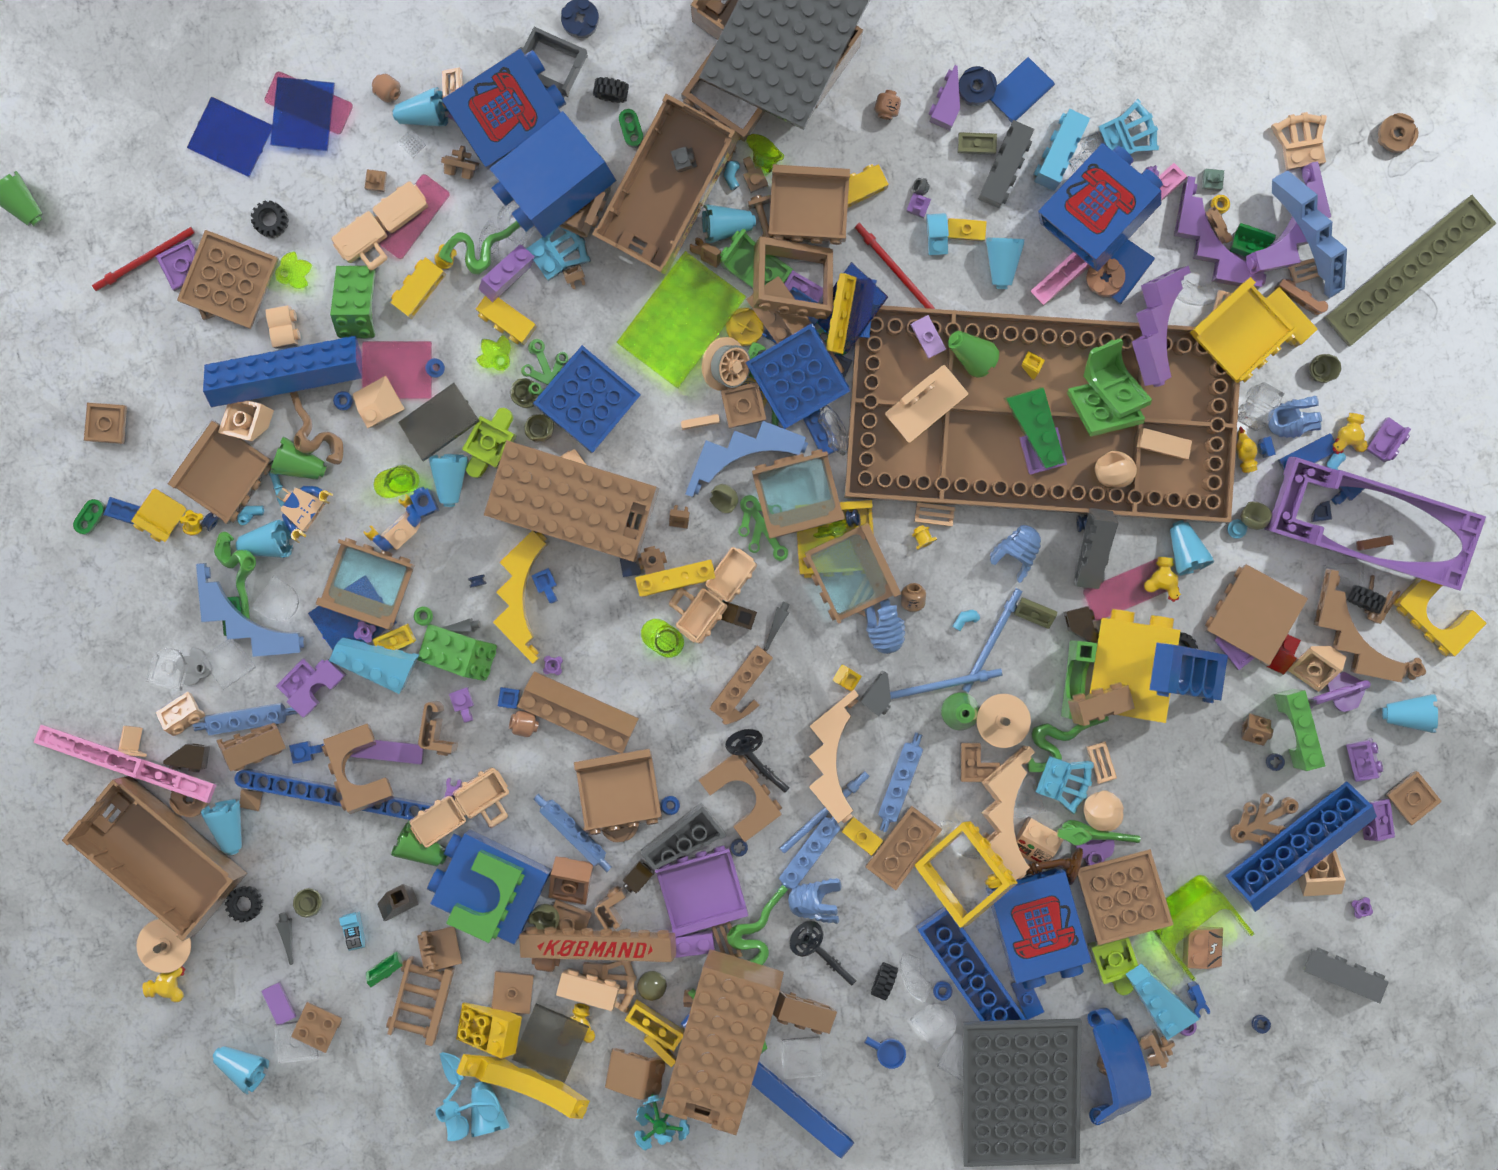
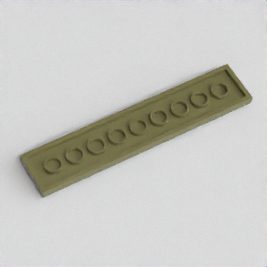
M1473 194L1470 195L1324 317L1325 320L1347 346L1350 347L1497 223Z

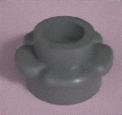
M917 178L912 190L914 193L923 196L929 191L930 185L926 178Z

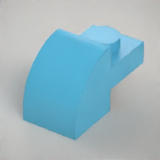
M946 213L926 214L928 254H948L949 234Z

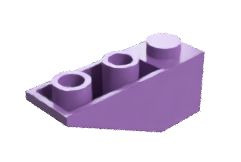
M957 65L954 66L953 70H948L944 79L947 81L945 88L940 87L936 96L939 98L937 105H932L928 114L931 115L929 122L948 131L951 130L960 110Z

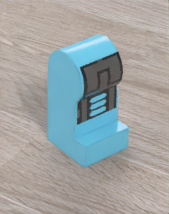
M360 911L341 916L339 921L343 928L348 950L364 948L366 942Z

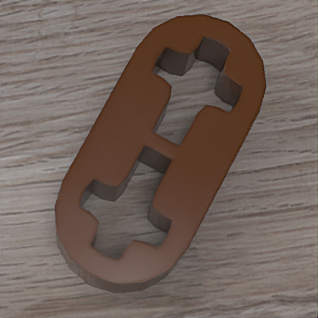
M1392 535L1356 541L1357 551L1394 545Z

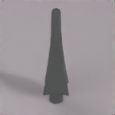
M784 601L781 607L776 609L764 651H768L775 635L789 615L787 610L790 604Z
M469 618L441 628L453 632H475L474 628H480L481 625L479 620L473 621V618Z
M283 912L279 914V922L276 923V926L283 941L288 962L292 965V918L287 919V913Z

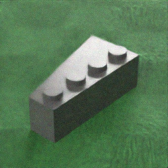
M1015 120L1012 121L979 195V200L997 208L1002 203H1006L1010 194L1007 193L1009 186L1013 187L1017 178L1014 174L1017 168L1021 169L1025 160L1022 156L1025 151H1029L1032 144L1030 138L1034 128Z
M1089 508L1074 576L1076 586L1099 589L1100 584L1104 582V571L1108 565L1109 554L1118 527V521L1113 511Z
M701 802L645 846L641 853L653 869H657L676 860L678 857L687 855L702 846H707L715 840L726 837V833Z
M1317 947V950L1311 949L1303 969L1304 972L1372 1001L1381 1003L1389 983L1385 979V975L1376 971L1370 973L1366 971V967L1357 963L1354 966L1348 964L1347 959L1338 955L1335 958L1328 955V951Z

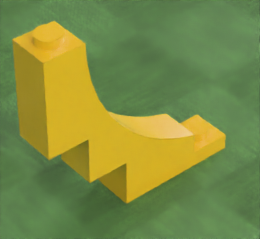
M533 530L499 562L512 575L496 592L509 607L493 621L532 664L536 663L540 657L538 656L539 651L532 644L530 646L527 645L534 638V635L530 629L525 610V588L535 560L548 545L545 542L547 538L542 533H536Z
M463 1054L456 1071L461 1076L476 1077L481 1082L498 1085L527 1095L558 1110L569 1118L583 1119L590 1100L562 1081L546 1079L533 1069L518 1068L505 1058Z

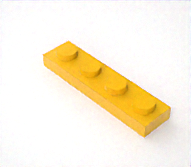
M844 273L839 274V280L837 281V291L833 303L834 308L826 342L827 350L838 354H843L857 279V277Z

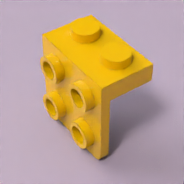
M154 488L131 522L134 523L133 527L143 532L146 530L151 533L150 537L155 541L161 542L162 540L166 542L170 533L179 522L180 517L185 513L186 507Z

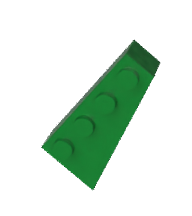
M1044 387L1003 398L1041 465L1048 468L1065 463Z

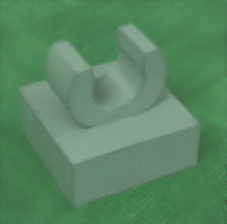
M1205 169L1202 189L1221 191L1223 189L1225 170Z

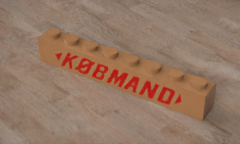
M527 927L519 935L520 958L672 962L676 957L675 933H669L668 930H660L658 932L639 930L638 932H631L630 929H622L620 931L602 929L600 931H593L592 928L582 930L564 928L563 930H556L554 927L545 929Z

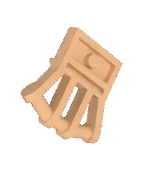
M1308 112L1297 116L1292 114L1288 115L1281 122L1271 125L1273 133L1282 145L1286 171L1302 168L1312 162L1318 161L1319 165L1326 163L1323 147L1324 141L1322 140L1323 129L1327 119L1326 115L1321 114L1317 116L1308 114ZM1309 122L1318 124L1315 139L1311 137ZM1296 123H1302L1305 141L1299 142ZM1289 126L1292 142L1290 144L1282 133V129Z
M614 961L611 963L584 962L583 975L587 973L598 976L597 979L604 981L605 979L627 981L626 988L620 987L618 994L626 995L622 1003L616 1001L615 1007L620 1011L628 1013L630 1009L629 1004L636 994L634 981H636L637 976L634 974L631 965L632 961ZM621 965L624 966L626 974L608 973L609 969Z

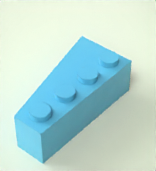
M1069 109L1066 114L1063 113L1058 122L1061 126L1058 131L1054 130L1050 138L1052 145L1050 148L1046 147L1042 155L1044 161L1042 165L1038 164L1033 175L1036 176L1034 182L1052 191L1056 190L1068 168L1069 160H1071L1075 153L1077 144L1088 125L1089 117L1072 109Z
M342 638L336 644L329 661L400 694L405 688L420 654L404 653L401 650L386 649L383 646H373L365 642Z
M1143 964L1126 973L1127 978L1157 1028L1167 1040L1200 1020L1187 1004Z

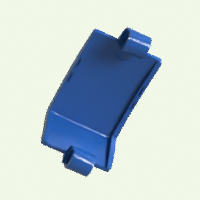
M1108 1008L1093 1010L1087 1017L1088 1023L1093 1027V1034L1106 1069L1113 1099L1111 1106L1103 1104L1090 1110L1089 1118L1095 1125L1109 1122L1117 1116L1131 1111L1151 1097L1146 1064L1134 1030L1128 1018L1116 1020Z

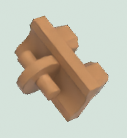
M462 145L459 150H452V155L458 156V158L448 155L442 157L441 163H444V174L455 175L456 167H462L461 177L471 180L475 170L479 168V162L464 159H471L472 153H467L466 147Z
M1152 1029L1148 1035L1140 1039L1141 1046L1144 1050L1153 1047L1155 1053L1147 1056L1151 1067L1160 1065L1161 1068H1166V1063L1169 1062L1168 1056L1173 1055L1171 1048L1175 1046L1173 1040L1167 1041L1164 1036L1159 1038L1156 1029Z

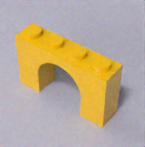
M1416 578L1394 602V605L1397 607L1396 611L1404 617L1407 616L1411 620L1410 624L1415 629H1420L1424 633L1426 640L1430 643L1434 642L1439 647L1438 651L1442 655L1455 657L1487 623L1474 610H1465L1448 628L1439 629L1435 627L1428 619L1427 604L1443 585Z

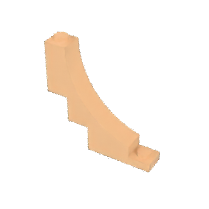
M855 690L810 725V728L824 745L809 757L824 775L811 784L809 788L838 823L841 821L846 823L853 817L851 813L854 811L847 802L839 783L837 751L841 735L851 718V715L845 708H852L859 702L857 700L859 695Z
M1025 745L982 782L995 799L982 812L983 816L995 830L986 839L990 842L991 849L1003 859L1004 866L1012 871V876L1015 880L1023 878L1026 875V871L1030 868L1017 845L1013 823L1015 800L1021 783L1027 774L1021 765L1028 763L1032 758L1031 756L1035 753L1030 746Z

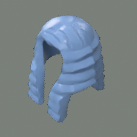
M1312 396L1299 400L1292 399L1286 403H1280L1279 406H1275L1269 411L1267 417L1270 431L1279 437L1295 438L1300 437L1307 431L1321 430L1322 416L1320 412L1306 413L1299 410L1319 406L1318 397Z
M1027 525L1018 527L1016 531H1013L1012 535H1009L1007 539L999 543L993 552L990 553L991 564L996 565L1005 554L1015 557L1023 563L1017 574V581L1021 583L1027 577L1033 565V560L1036 558V554L1039 553L1041 547L1039 533Z
M888 598L880 602L881 609L878 610V626L874 605L864 609L868 622L866 631L870 637V642L875 649L884 654L898 651L905 641L904 621L897 617L896 605H891Z
M830 878L828 881H816L814 884L797 885L796 888L792 889L788 898L791 912L805 919L815 918L816 921L838 924L839 916H833L838 913L837 906L821 903L824 895L841 890L840 879Z

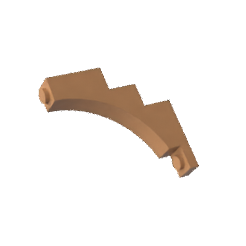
M1326 569L1314 625L1336 630L1332 647L1337 650L1354 653L1351 672L1402 682V678L1406 675L1405 663L1382 655L1362 638L1348 612L1345 592L1335 590L1340 582L1339 571Z

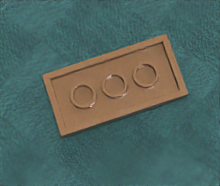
M911 805L865 867L894 890H897L914 868V865L942 831V828Z

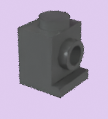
M682 147L671 151L674 165L678 172L698 167L693 148Z

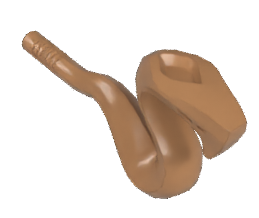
M290 392L295 410L303 421V426L294 437L295 448L302 453H313L320 447L323 441H326L331 451V455L326 458V461L339 465L343 459L342 439L334 433L321 432L313 440H308L307 437L313 427L312 420L304 410L298 392Z

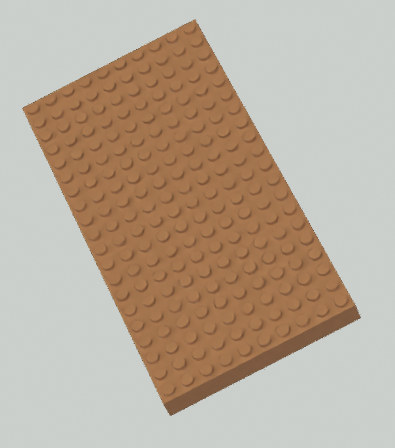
M873 305L870 338L855 337L844 498L1088 514L1089 508L1113 511L1115 516L1230 523L1232 517L1240 382L1236 383L1189 333L1195 328L1193 326H1167V357L1172 377L1165 380L1164 385L1154 387L1153 385L1145 386L1132 341L1143 336L1139 323ZM929 315L946 348L945 351L929 359L911 327L913 322ZM956 331H962L994 343L999 350V360L994 368L991 367L988 370L989 373L984 377L976 378L970 375L948 345L951 334ZM1121 338L1123 340L1121 351L1123 363L1131 376L1150 396L1152 402L1151 405L1140 409L1145 417L1143 424L1090 437L1067 395V391L1069 388L1089 384L1083 376L1089 353L1093 348ZM1028 351L1045 360L1035 380L1031 379L1021 366ZM945 365L965 388L968 395L918 437L908 443L886 417L885 413L930 374H933L941 366ZM1044 387L1054 425L1058 427L1067 465L1029 475L1019 437L1025 435L1003 398ZM1140 428L1191 440L1189 459L1184 460L1138 448L1137 442ZM1110 451H1119L1127 454L1133 459L1137 467V473L1133 482L1123 488L1104 486L1098 481L1095 473L1097 460Z

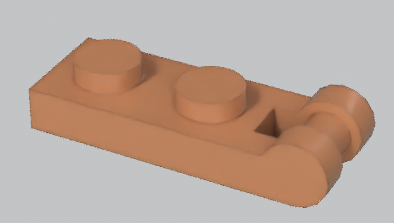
M1282 279L1274 288L1280 287L1292 301L1314 315H1320L1328 310L1327 302L1315 300L1310 292L1295 287L1296 284L1289 279Z

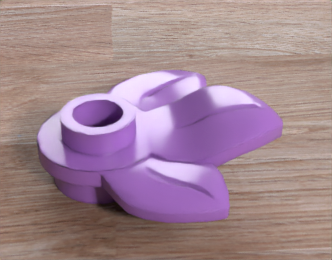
M1090 840L1085 844L1076 846V849L1079 847L1083 849L1082 858L1090 866L1104 862L1106 858L1110 857L1114 852L1115 843L1114 840ZM1092 856H1098L1097 862H1092Z

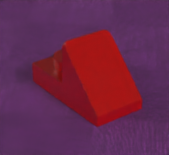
M1287 634L1271 664L1266 667L1284 675L1297 659L1294 655L1301 640Z

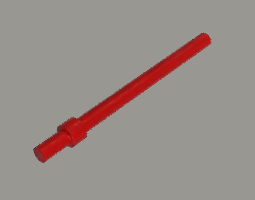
M859 222L854 228L864 238L863 241L866 245H870L924 308L935 309L875 240L876 237L869 233Z
M189 227L113 273L105 274L103 279L92 284L93 289L98 291L108 284H114L118 278L195 234V231L192 227Z

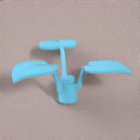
M442 1052L440 1053V1059L445 1076L452 1085L456 1084L448 1097L443 1100L444 1104L436 1108L435 1113L438 1120L446 1124L447 1141H458L469 1133L468 1121L465 1117L461 1116L459 1111L478 1105L480 1115L487 1121H494L500 1114V1107L495 1095L487 1089L477 1091V1101L459 1107L455 1101H449L460 1087V1080H463L465 1076L456 1073L461 1060L455 1055Z

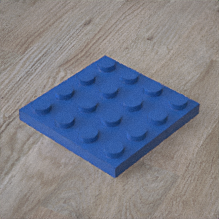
M813 323L745 362L784 429L851 391Z
M581 345L533 402V405L589 452L593 453L641 394Z

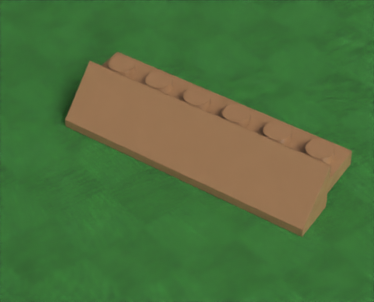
M779 276L764 285V295L795 300ZM753 294L746 299L777 344L812 323L807 316L799 317L796 314H780L777 311H763V309L753 308ZM829 351L840 372L843 373L845 369L833 352Z
M535 671L528 681L517 706L623 754L639 719Z

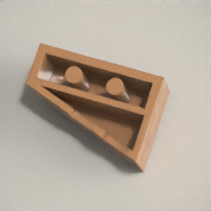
M1121 682L1111 684L1109 689L1091 690L1092 694L1085 695L1080 693L1073 695V699L1068 700L1073 723L1083 726L1089 725V721L1096 719L1100 721L1105 719L1106 716L1117 715L1135 708L1129 685H1122Z
M275 723L252 729L251 733L240 736V733L233 735L234 739L225 742L222 739L216 740L230 772L242 770L245 768V765L261 762L264 757L277 755L283 749H286Z
M779 991L773 1015L779 1023L788 1025L789 1022L803 1030L807 1027L817 1034H822L823 1032L830 1034L837 1011L829 1005L809 998L796 997V994L792 992L789 995Z

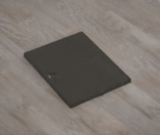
M455 383L449 385L398 422L408 437L409 443L413 445L423 462L480 422L468 404V400L464 398Z
M536 1003L512 1060L565 1083L589 1026Z

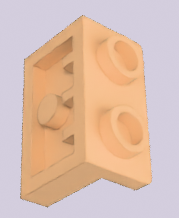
M186 692L156 712L164 731L172 736L181 734L186 728L199 722L205 716L204 712L198 708L190 692Z

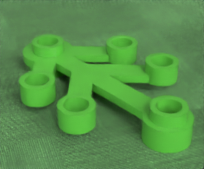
M534 339L529 343L528 350L532 355L537 356L543 374L534 370L530 364L524 365L521 368V373L525 377H531L549 385L560 372L563 364L568 361V355L565 352L558 353L551 372L543 352L545 349L543 341ZM535 343L540 345L539 350L535 348ZM559 355L564 356V361L559 359ZM525 367L530 369V374L525 372ZM537 382L530 384L528 387V391L532 395H540L544 391ZM533 385L537 387V392L532 390Z
M752 495L743 497L740 507L744 512L742 525L738 529L739 535L742 537L749 535L750 529L748 526L751 515L756 521L752 542L749 544L750 552L757 553L760 550L759 541L761 532H763L774 549V558L778 561L785 560L788 557V549L785 546H780L776 538L769 539L765 520L759 513L762 509L758 499ZM748 501L753 502L752 508H747L746 503ZM768 505V509L771 514H774L772 511L774 507H778L780 509V512H782L781 506ZM743 527L747 528L748 530L747 534L745 535L740 533V530ZM752 544L758 545L756 551L751 550ZM780 549L785 553L782 557L777 555V551Z

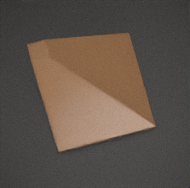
M246 788L241 789L240 807L259 811L263 792Z

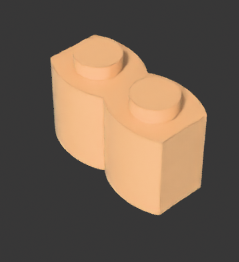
M288 305L266 309L272 347L278 349L298 345V340L301 337L299 329L295 328L294 321H297L295 310H292Z

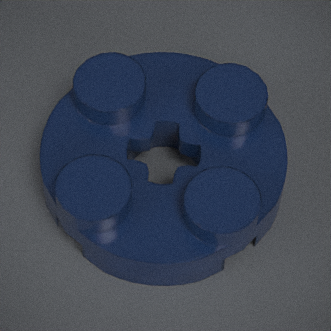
M571 0L561 10V22L564 30L569 35L587 38L597 29L599 13L596 6L589 0ZM578 14L585 16L583 18L584 22L575 21Z
M974 66L965 70L959 80V94L967 105H984L994 98L997 81L995 75L990 70L988 71L981 66ZM975 82L983 85L980 87V90L973 88Z

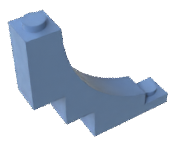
M1287 170L1272 179V194L1286 207L1302 230L1312 251L1318 275L1325 280L1324 294L1330 298L1345 289L1347 248L1332 236L1333 222L1317 209L1318 195Z
M763 421L756 439L734 431L728 448L706 440L685 494L694 497L695 494L698 495L702 486L699 483L700 480L711 483L715 476L725 467L747 455L767 451L785 452L794 455L805 453L808 445L805 442L806 437Z
M207 563L196 564L201 622L225 620L227 640L251 638L253 657L300 653L302 651L301 648H304L305 644L304 636L300 637V632L276 631L251 621L234 607L224 593L219 581L208 582V578H211V569L207 567Z

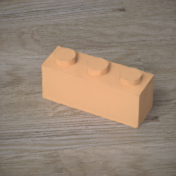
M568 968V970H564L561 974L556 996L612 1011L616 1004L620 985L616 984V981L612 979H605L604 981L597 979V975L590 973L583 975L579 973V970Z

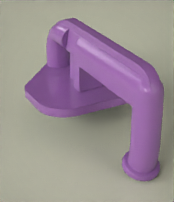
M1341 672L1327 684L1329 692L1308 698L1310 709L1333 700L1336 709L1341 712L1356 709L1359 707L1366 689L1371 686V683L1368 680L1362 681L1346 672Z

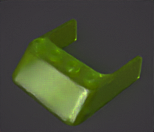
M1204 875L1194 876L1166 898L1173 925L1152 931L1191 981L1196 980V978L1177 955L1176 945L1218 911L1227 909L1248 936L1254 935V932L1224 894Z

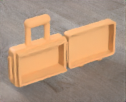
M408 181L403 186L397 187L396 191L388 197L382 198L381 202L373 207V211L377 216L374 217L370 211H367L360 217H356L355 221L345 228H341L340 232L332 237L333 246L341 257L349 263H353L360 257L369 270H374L387 260V255L378 245V243L387 238L385 231L388 230L389 233L395 232L428 207L427 199L416 184L413 185L412 182ZM375 247L380 256L369 262L364 254Z
M731 547L715 569V579L707 580L705 585L709 588L708 590L702 588L697 596L694 597L684 588H679L669 601V606L682 615L676 623V627L680 630L679 632L693 643L696 642L698 644H701L707 636H710L712 628L717 621L722 619V614L727 609V605L722 602L723 599L727 602H732L735 596L741 593L740 589L745 582L752 578V573L757 567L754 559L741 549ZM683 595L692 601L686 611L677 606Z
M490 767L484 772L480 771L477 777L469 782H463L461 787L453 792L455 800L451 796H446L442 800H436L434 805L425 811H419L418 815L409 821L410 829L420 844L429 847L466 822L465 815L471 819L481 813L488 827L493 828L508 818L507 812L499 801L509 794L508 786L495 768ZM495 803L501 814L490 820L485 809Z

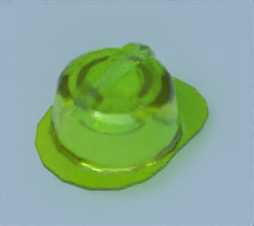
M750 134L746 138L747 144L753 150V163L767 173L772 172L773 164L777 165L778 161L784 159V154L765 136Z
M400 464L378 473L374 479L373 486L376 493L381 497L394 498L413 492L418 487L420 480L418 473L413 468Z
M661 619L648 620L641 629L643 642L663 657H675L684 647L682 634Z

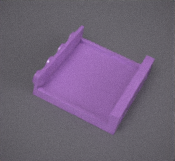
M724 845L713 848L714 851L706 853V850L695 853V857L692 858L683 856L677 858L675 863H667L655 869L675 937L748 916V910L729 847L725 848Z

